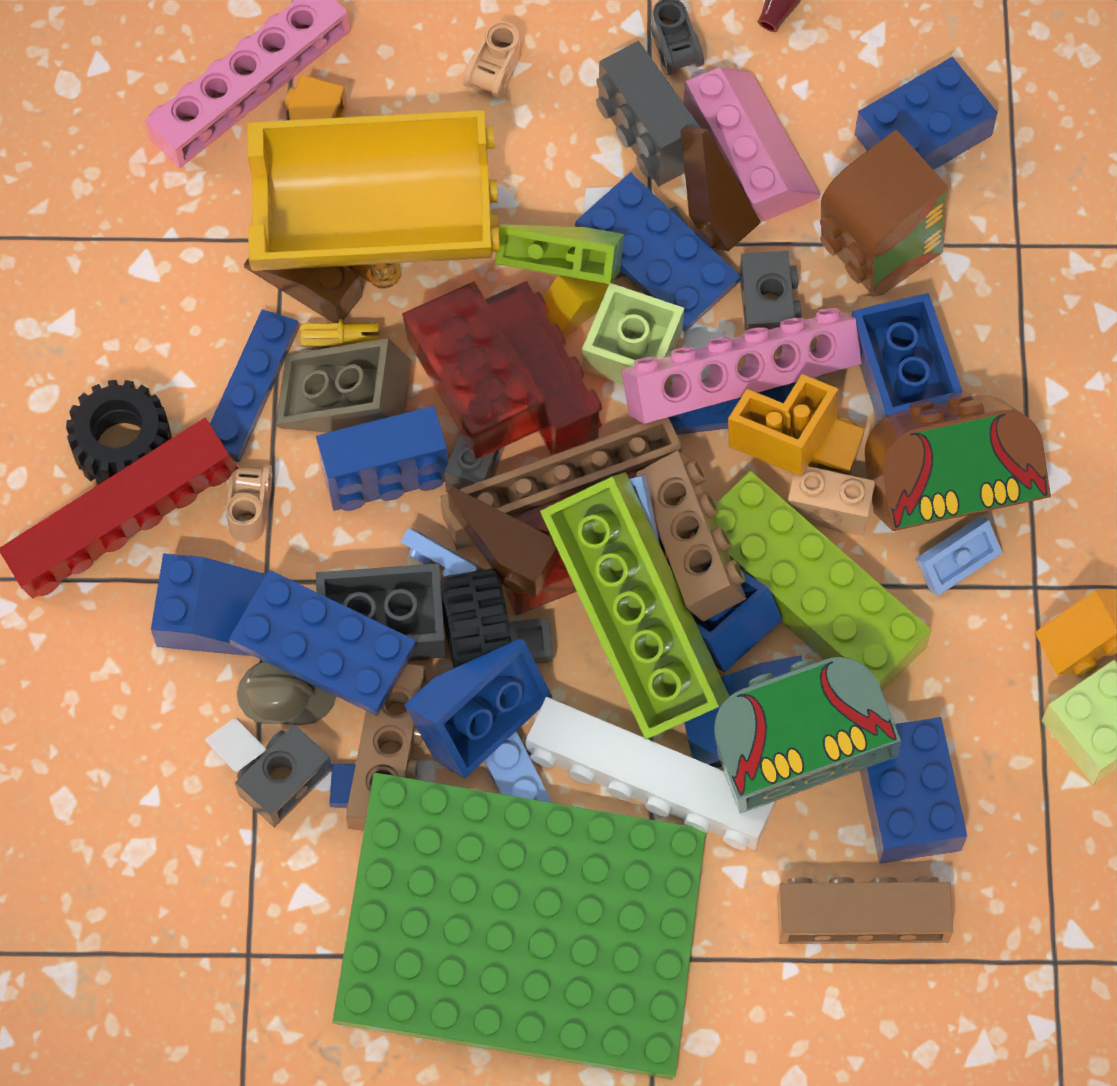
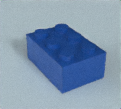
M952 56L859 110L854 135L868 151L893 131L897 130L927 164L935 170L991 137L998 112Z
M929 293L852 311L851 317L856 319L862 364H859L878 422L893 413L909 410V405L912 403L932 401L934 405L948 402V397L953 394L963 393Z
M435 406L316 435L321 468L333 511L340 509L344 511L356 510L364 506L365 503L378 499L384 501L395 500L403 496L404 493L417 489L423 491L434 490L445 482L444 471L448 463L447 447Z
M937 717L895 724L901 739L899 757L860 770L879 864L962 851L967 838V832L942 718Z

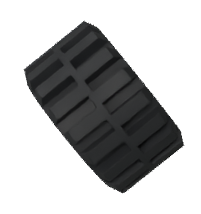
M110 380L107 387L101 388L100 384L92 386L93 393L90 395L83 392L78 397L80 406L72 405L69 411L71 419L66 422L67 439L79 470H83L84 476L90 482L96 479L97 485L101 484L172 439L166 412L161 405L160 399L156 394L151 396L149 388L142 384L136 389L134 381L125 380L123 385H118L117 380ZM128 423L141 428L137 438L122 447H107L98 442L101 435L108 428L116 424Z
M493 568L443 577L440 585L443 616L454 668L512 642L501 581Z

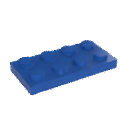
M631 172L575 221V227H587L624 234L621 272L645 295L683 307L684 332L692 327L740 283L741 276Z
M271 570L268 571L229 638L230 645L375 716H378L417 646L416 640Z

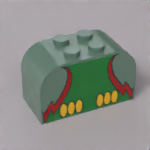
M843 657L828 658L816 663L813 662V659H805L789 667L790 672L773 677L772 673H767L751 679L748 682L750 687L735 692L724 701L715 719L714 733L718 756L740 814L899 757L900 736L878 680L866 666L853 659Z

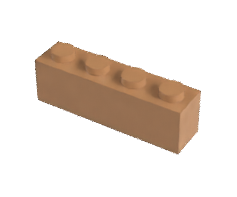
M884 876L873 878L871 882L857 883L850 877H835L830 879L829 883H812L810 878L795 877L788 879L787 883L779 884L777 893L779 944L949 943L953 934L951 882H939L938 877L923 876L915 878L914 882H897V879L894 877Z

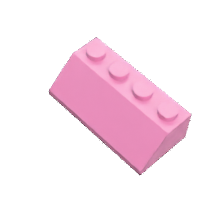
M719 67L685 81L684 105L702 129L709 131L761 222L820 198L819 191L753 73Z

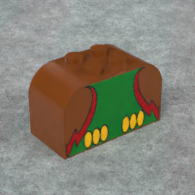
M895 130L845 167L826 188L821 198V243L831 255L839 257L845 264L847 273L857 284L862 283L872 296H881L943 253L948 186L906 139Z
M965 392L949 396L948 402L934 405L932 401L912 403L909 405V410L893 413L879 421L871 430L865 444V462L868 479L875 481L872 495L873 511L892 531L1051 497L1043 441L1039 429L1031 419L995 396H973L972 393Z

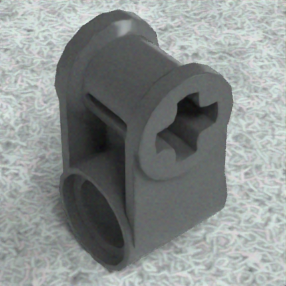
M659 0L653 9L651 32L665 75H671L673 70L693 64L696 67L703 66L702 47L698 36L693 30L686 7L679 0ZM670 19L675 21L676 23L665 24L662 21Z

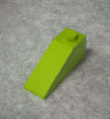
M501 224L499 226L500 252H496L495 264L611 284L620 272L624 234L587 227Z

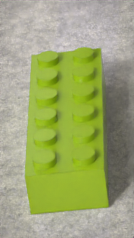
M751 470L716 503L719 514L714 517L718 527L721 526L730 539L732 548L727 551L731 561L735 560L743 572L770 589L783 620L781 622L823 660L843 657L860 662L874 674L883 692L927 648L932 630Z
M624 472L612 476L541 510L540 513L645 740L720 707L730 696L694 618L685 605L676 579L627 473Z

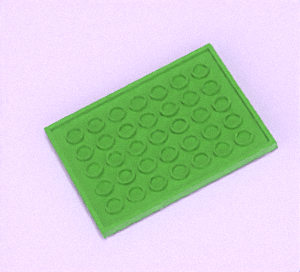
M374 772L332 1024L673 1080L676 1076L705 832L692 826Z

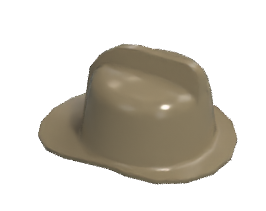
M265 661L255 665L245 673L239 682L237 690L238 704L244 714L253 721L264 724L302 725L315 723L329 713L336 699V696Z

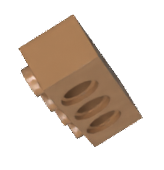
M677 450L636 472L637 477L646 475L657 531L686 607L699 619L705 621L744 601L746 597L741 584L745 582V577L735 560L731 561L727 551L732 548L730 539L721 526L718 527L714 516L719 514L718 508L710 494L704 492L701 483L705 482L706 478L697 461H689ZM685 496V498L683 499V501H682L681 503L677 504L678 501H679L682 497ZM698 529L697 533L690 538L691 534ZM712 562L710 567L703 572L704 567Z
M406 664L378 716L367 711L365 713L346 812L348 829L364 831L374 772L416 779L418 759H412L414 744L422 745L423 739L408 711L401 715H393L387 710L394 703L406 704L430 682L426 681L425 666ZM390 741L397 742L402 746L395 754H385L380 748L384 743Z

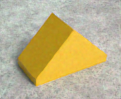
M558 275L533 311V316L551 337L559 343L598 312L609 284Z

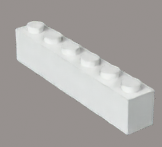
M548 697L545 698L526 738V751L531 755L530 758L535 763L546 768H553L555 765L569 771V776L578 782L591 784L593 781L607 787V792L618 799L629 801L630 798L646 804V809L656 815L668 817L670 814L684 820L686 826H692L705 833L707 831L722 836L726 844L736 849L745 850L748 847L756 851L775 808L776 801L740 814L724 771L651 740H645L644 737Z

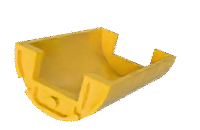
M485 110L247 122V157L252 176V225H248L249 264L251 270L262 271L492 258V252H500L498 213L491 214L490 204L498 203L497 179L489 180L487 149H495L494 126L485 124Z

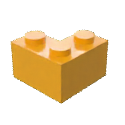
M801 374L784 403L746 389L728 418L729 447L802 477L838 418L839 389Z
M1095 589L1035 632L1057 675L1075 674L1076 677L1085 676L1098 667V660L1106 655L1112 656L1117 654V589Z

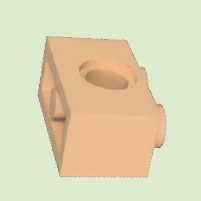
M807 467L802 477L793 474L787 503L814 526L864 536L875 481Z

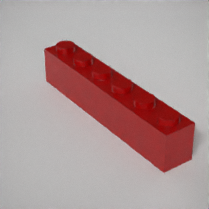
M205 417L1 546L0 554L20 588L32 599L37 596L48 595L58 587L59 582L68 576L86 571L92 566L95 559L106 552H114L121 549L128 542V538L141 530H149L157 526L162 521L163 516L176 508L180 509L190 505L195 501L199 493L210 486L215 487L223 484L231 477L232 472L239 468Z

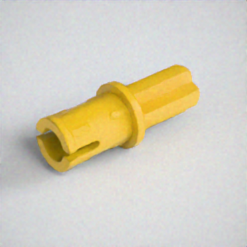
M339 319V323H304L300 328L301 345L304 347H337L379 340V336L362 335L363 333H379L378 322L343 323V319Z

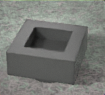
M549 618L509 622L512 642L518 639L525 641L535 663L553 662Z

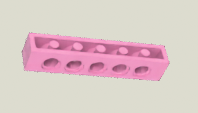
M293 0L292 4L281 13L270 16L264 26L256 33L241 39L235 49L227 56L211 63L207 71L194 82L186 83L165 105L157 106L145 120L149 139L178 168L183 167L350 32L348 11L336 0ZM301 26H308V27H309V28H307V29H297V28H299V27H301ZM272 49H281L278 52H269ZM252 71L249 75H241L242 72ZM224 94L220 98H212L213 95ZM187 117H196L191 121H182Z
M828 308L816 312V317L806 320L803 318H790L780 322V327L768 330L767 328L760 327L746 330L744 336L740 338H715L708 341V346L703 348H678L671 351V356L662 359L657 357L641 358L634 362L635 366L621 369L629 416L645 424L740 398L746 389L758 393L797 382L801 374L812 378L862 364L856 319L840 312L837 308ZM817 336V345L810 351V343ZM782 345V353L780 357L774 361V353L776 349ZM746 355V363L738 371V362L741 357ZM710 365L709 375L701 381L703 369ZM673 375L674 381L672 386L664 391L666 379Z

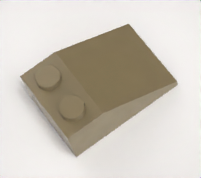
M389 338L286 355L276 425L283 429L332 432L405 413L412 360Z

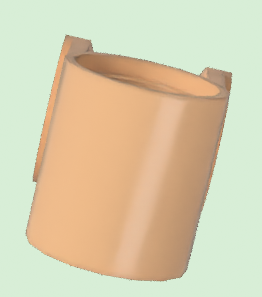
M498 21L489 26L476 53L471 57L466 67L463 78L464 86L470 88L474 85L492 92L493 97L497 99L503 96L521 56L519 31L515 25L507 21ZM499 43L510 44V46L505 48H500L496 45Z
M264 465L263 469L238 466L239 469L232 472L231 477L227 481L226 517L232 537L239 542H254L263 535L267 506L272 490L271 465ZM244 514L254 516L251 520L245 522L237 520Z

